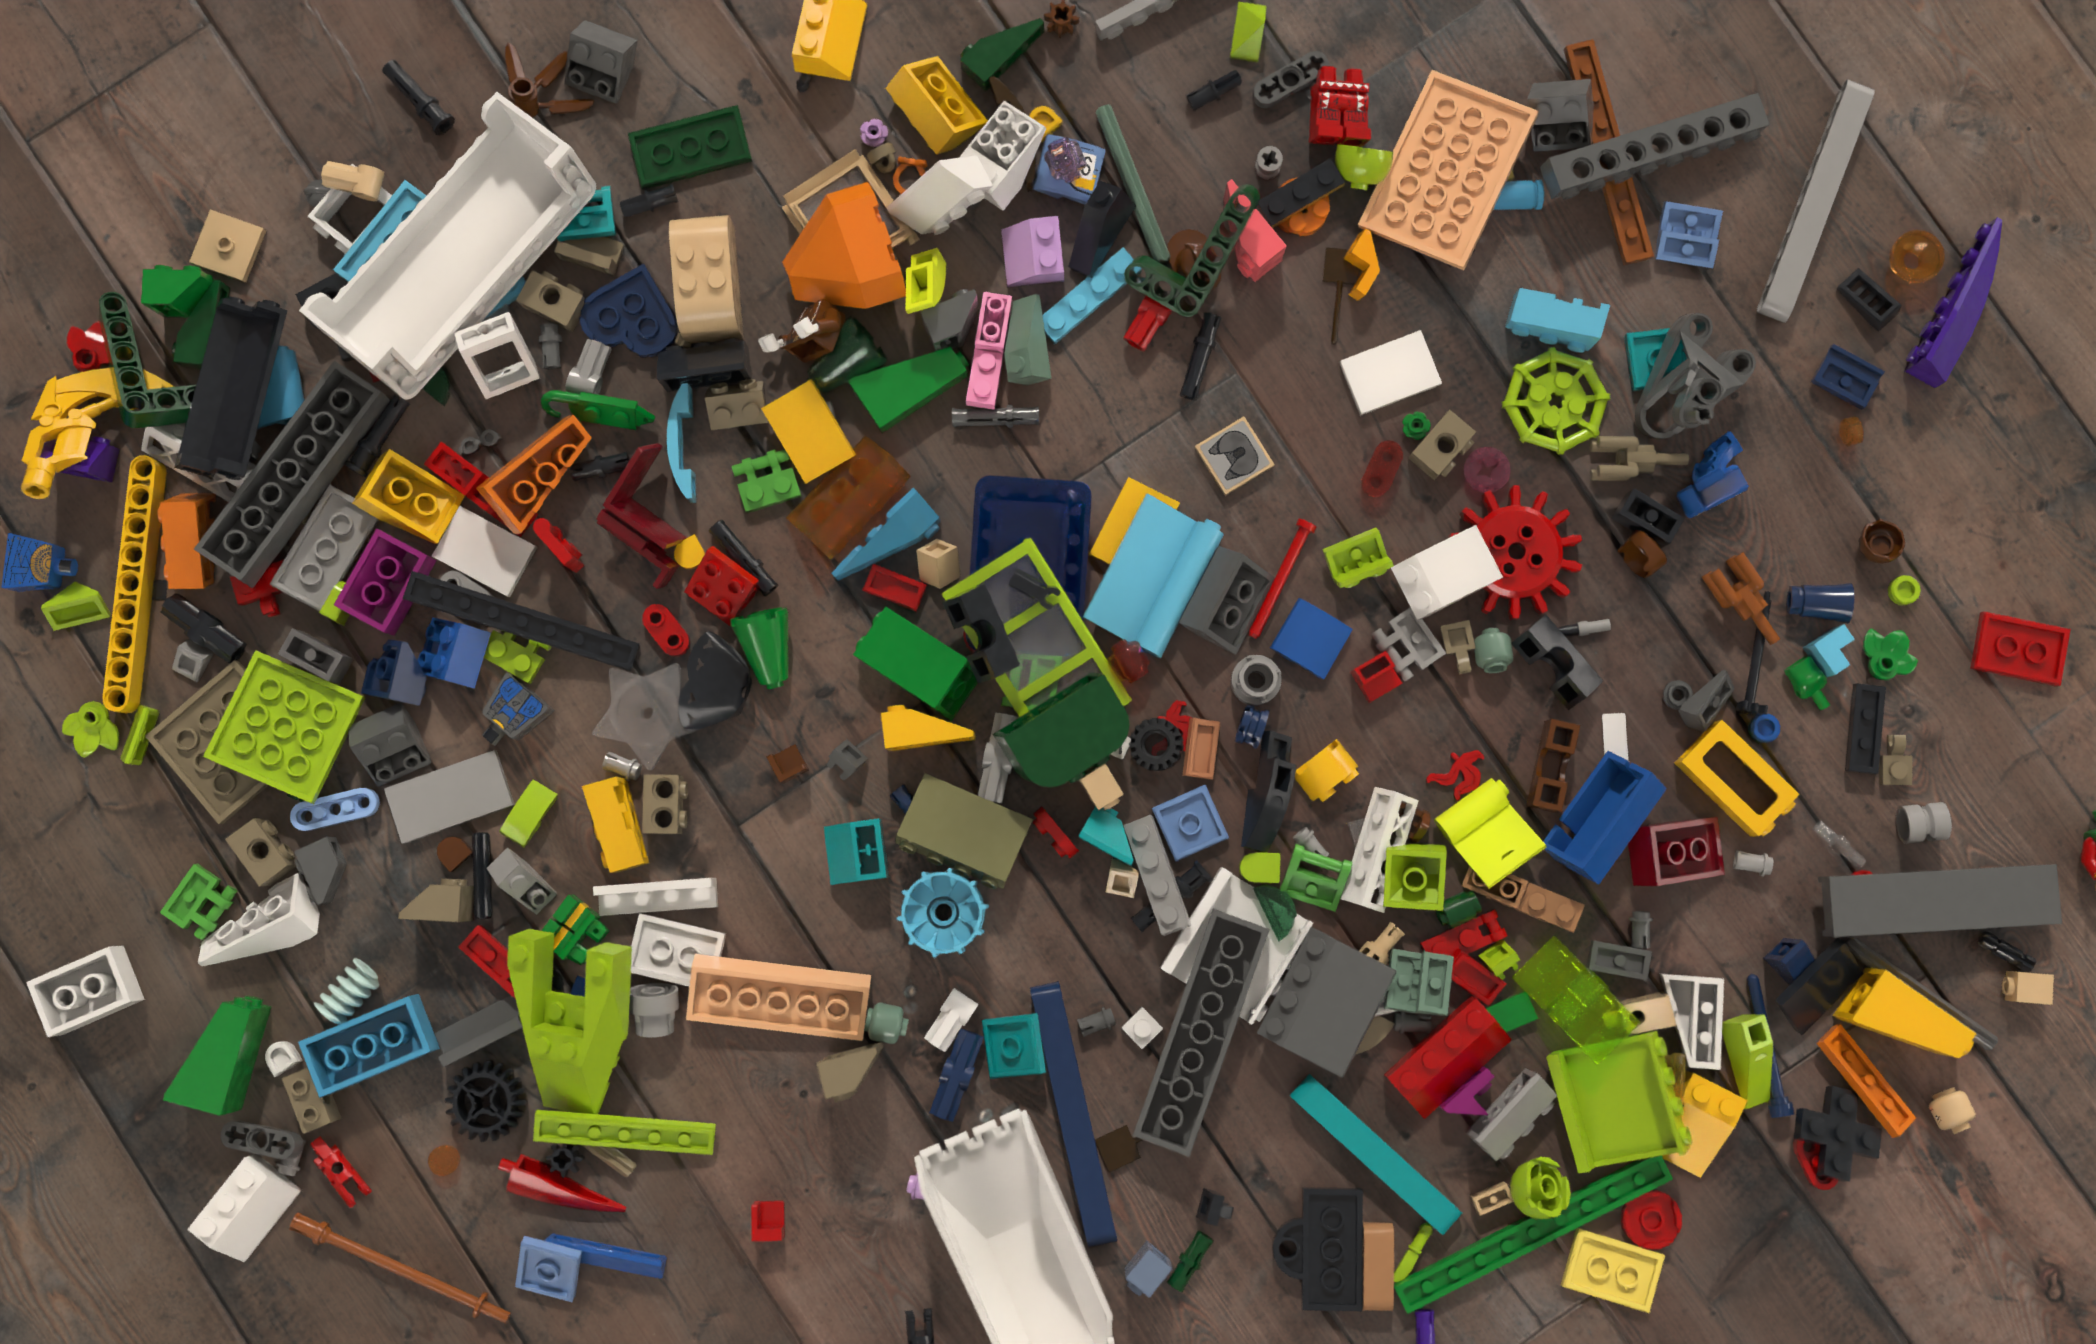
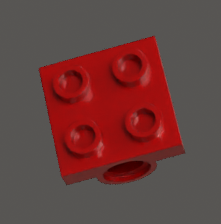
M712 546L707 549L684 592L727 625L731 626L730 619L738 617L741 611L754 598L757 592L756 585L759 580Z

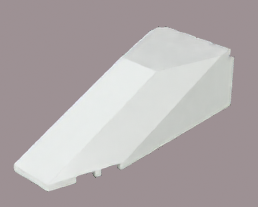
M1016 1109L1000 1116L1003 1125L999 1127L995 1119L972 1128L975 1137L971 1139L968 1132L965 1131L944 1140L947 1147L945 1150H942L940 1144L937 1143L919 1151L920 1155L914 1158L921 1194L992 1344H1114L1111 1309L1026 1109L1023 1111Z

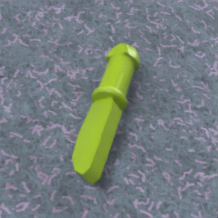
M1423 1223L1419 1227L1420 1229L1411 1245H1408L1410 1249L1405 1252L1394 1271V1282L1404 1280L1412 1271L1419 1254L1422 1253V1248L1429 1236H1432L1433 1227L1430 1223Z

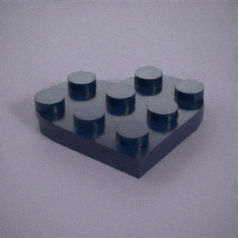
M644 263L589 295L584 300L585 304L581 310V317H579L582 330L591 340L601 342L609 347L624 343L631 352L641 358L653 357L658 355V352L666 351L667 347L672 346L678 334L674 314Z

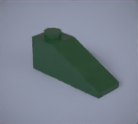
M1038 18L981 38L974 45L969 44L961 53V69L986 92L990 88L989 78L995 76L999 79L1044 33V21Z
M220 280L212 282L177 333V340L172 345L173 361L184 368H201L217 304L222 298L227 299L230 293V287Z

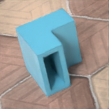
M1845 624L1831 628L1804 646L1803 649L1807 655H1811L1825 676L1829 677L1836 675L1850 665L1840 649L1855 639Z

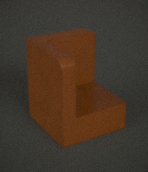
M796 744L775 755L770 754L767 756L780 783L785 784L809 771Z

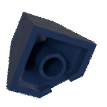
M388 639L382 647L383 651H385L379 659L373 658L367 666L361 694L420 706L421 699L426 692L425 682L427 677L407 642Z

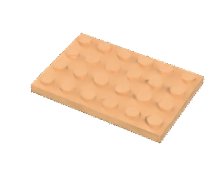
M1432 70L1393 150V162L1390 172L1385 180L1377 184L1358 223L1359 228L1363 230L1366 228L1375 235L1464 270L1537 119L1538 111Z

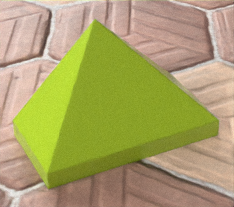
M1238 2L1230 58L1258 62L1265 25V5Z
M73 582L41 606L42 612L54 631L111 616L100 593L78 582Z

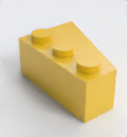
M613 777L582 786L594 823V833L597 840L600 841L603 850L601 852V859L604 868H609L610 873H617L649 864L628 781L625 778Z

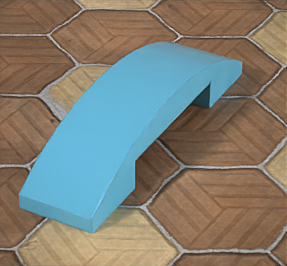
M686 383L681 384L670 409L667 424V452L673 476L681 492L690 503H697L696 474L691 469L684 470L682 418H693V392L689 384Z

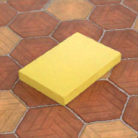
M1576 1228L1561 1286L1649 1313L1665 1255Z

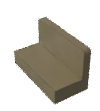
M606 237L565 241V243L558 241L554 252L561 260L615 276L624 250V244Z

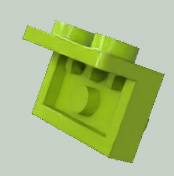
M1376 527L1322 549L1332 579L1340 588L1354 587L1360 583V580L1370 576H1381L1387 572V569L1394 566L1392 560L1387 556L1380 532Z

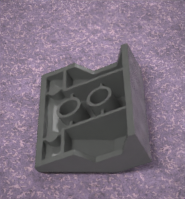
M1310 927L1257 1033L1344 1078L1397 971L1336 940L1328 934Z

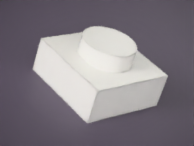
M1143 1007L1121 1027L1141 1049L1163 1029Z

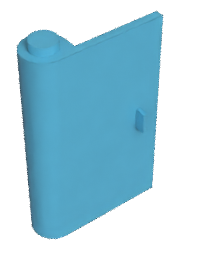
M1146 494L1083 618L1135 647H1142L1146 653L1161 658L1224 536L1220 531L1221 526L1209 519H1206L1205 522L1195 521L1150 494Z

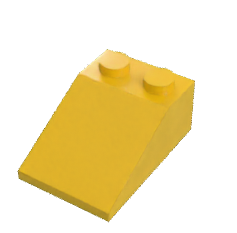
M388 449L379 457L352 504L381 521L429 542L438 544L465 496L401 455Z
M905 705L887 707L888 712L881 713L884 743L888 751L976 740L973 730L912 709H907Z
M1684 1070L1674 1093L1675 1097L1681 1099L1684 1111L1681 1118L1684 1127L1687 1126L1690 1130L1692 1144L1689 1145L1690 1149L1685 1155L1680 1156L1678 1152L1662 1155V1157L1666 1161L1701 1178L1735 1128L1748 1100L1695 1073Z

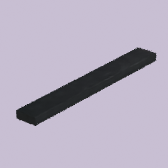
M415 571L411 572L403 596L404 600L630 672L639 648V643Z

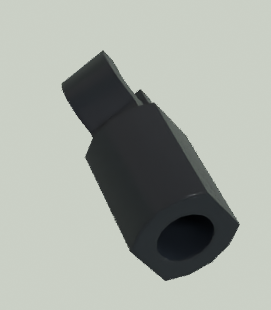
M1016 568L1007 584L1031 599H1034V597L1039 599L1042 607L1050 610L1053 604L1048 602L1045 596L1048 593H1053L1059 597L1061 592L1055 586H1043L1042 581Z

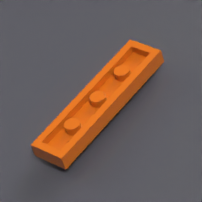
M1841 1024L1832 1026L1816 1044L1892 1138L1901 1136L1916 1119L1915 1115Z

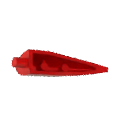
M521 1154L516 1162L502 1158L498 1166L499 1170L510 1173L506 1188L507 1192L552 1205L602 1212L626 1211V1206L588 1189L567 1176L562 1178L561 1172L558 1170L550 1172L552 1166Z

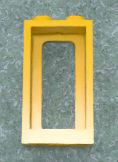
M1723 720L1714 721L1674 762L1750 837L1760 835L1764 837L1776 825L1773 821L1780 814L1784 816L1790 812L1796 805L1794 800L1799 796V793ZM1716 742H1723L1776 793V800L1762 815L1756 814L1703 762V756Z

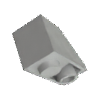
M508 847L487 867L488 872L498 887L536 915L557 895V892L525 860Z

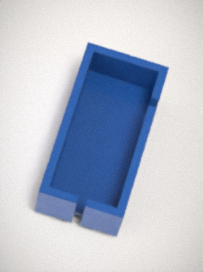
M1607 751L1559 818L1575 837L1572 839L1560 826L1555 824L1543 841L1546 844L1544 850L1555 861L1599 885L1667 788L1652 772Z

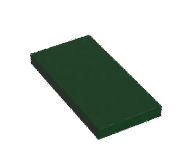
M738 105L628 133L640 185L643 190L753 162Z

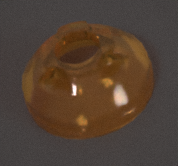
M1912 230L1904 233L1895 241L1889 255L1890 265L1894 273L1909 283H1922L1932 279L1942 269L1945 259L1944 248L1941 242L1933 234L1923 230ZM1912 253L1917 256L1919 260L1917 268L1912 269L1905 265V254Z

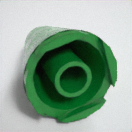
M787 607L753 612L747 618H743L742 615L730 619L731 627L759 684L766 685L767 689L784 686L783 681L788 679Z

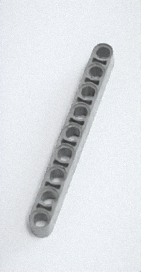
M1848 79L1843 83L1758 304L1757 313L1783 323L1790 317L1875 93L1874 89Z

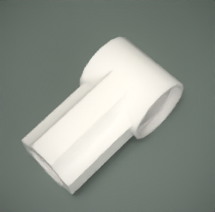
M954 988L942 1005L941 1013L924 1038L945 1052L957 1036L956 1034L960 1028L966 1025L979 1004Z

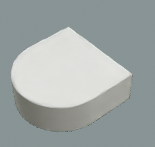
M287 1041L273 1043L265 1054V1061L274 1077L283 1074L303 1061L295 1046Z

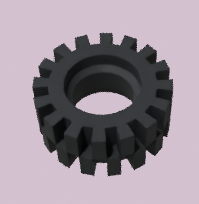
M1152 718L1142 721L1143 723L1137 725L1135 731L1130 735L1131 742L1129 743V748H1131V755L1136 760V763L1151 771H1164L1169 767H1173L1175 762L1181 758L1180 755L1184 748L1183 737L1179 729L1165 719ZM1154 733H1160L1167 739V749L1160 756L1150 755L1145 747L1147 738Z

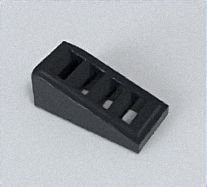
M1859 268L1837 287V290L1878 332L1900 312L1902 305ZM1860 281L1863 285L1853 293L1850 289ZM1866 290H1869L1871 293L1861 300L1859 297ZM1875 298L1879 301L1872 308L1868 306ZM1883 307H1885L1887 309L1885 313H1883L1881 316L1877 314Z

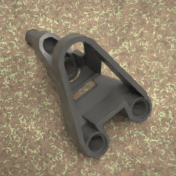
M1703 313L1680 316L1666 334L1635 409L1637 428L1643 435L1649 438L1665 439L1680 433L1685 428H1695L1700 424H1708L1711 422L1708 419H1713L1714 406L1744 385L1751 376L1756 365L1754 355L1746 349L1724 351L1716 360L1701 349L1712 333L1713 324L1711 319ZM1692 321L1696 324V333L1694 335L1690 332ZM1680 340H1682L1684 348L1681 351L1686 354L1687 359L1663 378ZM1735 357L1739 361V367L1736 371L1733 368V360ZM1703 384L1707 388V395L1704 398L1700 393ZM1665 393L1678 394L1672 410V417L1675 423L1659 433L1652 430L1646 421V410Z

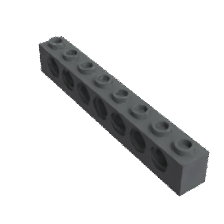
M1755 93L1550 157L1540 167L1551 200L1561 196L1563 200H1567L1577 196L1580 190L1586 188L1589 189V192L1604 187L1606 182L1612 180L1615 183L1626 181L1632 177L1631 174L1641 172V175H1646L1657 170L1660 165L1667 164V167H1671L1683 162L1685 157L1691 155L1693 159L1700 158L1710 153V149L1718 147L1719 151L1734 146L1736 141L1744 139L1745 143L1751 142L1761 137V132L1770 123L1759 94ZM1730 120L1736 124L1737 129L1731 125ZM1704 128L1711 133V137L1705 133ZM1678 136L1684 139L1686 145L1679 141ZM1652 144L1659 148L1660 153L1654 151ZM1626 152L1633 156L1634 161L1627 158ZM1599 160L1607 164L1608 170L1600 165ZM1573 169L1580 171L1582 178L1577 177Z

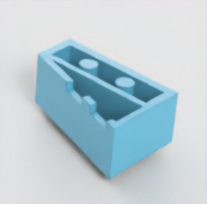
M1523 288L1518 289L1513 297L1505 328L1512 329L1511 332L1513 334L1524 337L1528 335L1540 337L1539 340L1546 344L1555 345L1556 343L1568 345L1567 348L1569 350L1583 353L1584 350L1589 351L1601 339L1610 305L1601 303L1599 309L1583 306L1582 299L1574 298L1573 303L1555 299V294Z

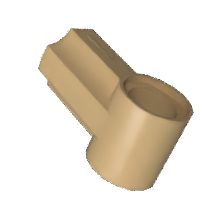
M327 161L321 173L322 185L327 188L352 193L354 196L364 200L378 201L385 173L378 168L368 165L354 167Z

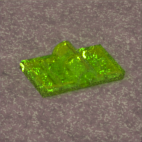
M1553 936L1512 976L1596 1065H1599L1641 1024L1609 991L1610 989L1605 982L1587 968L1556 936Z

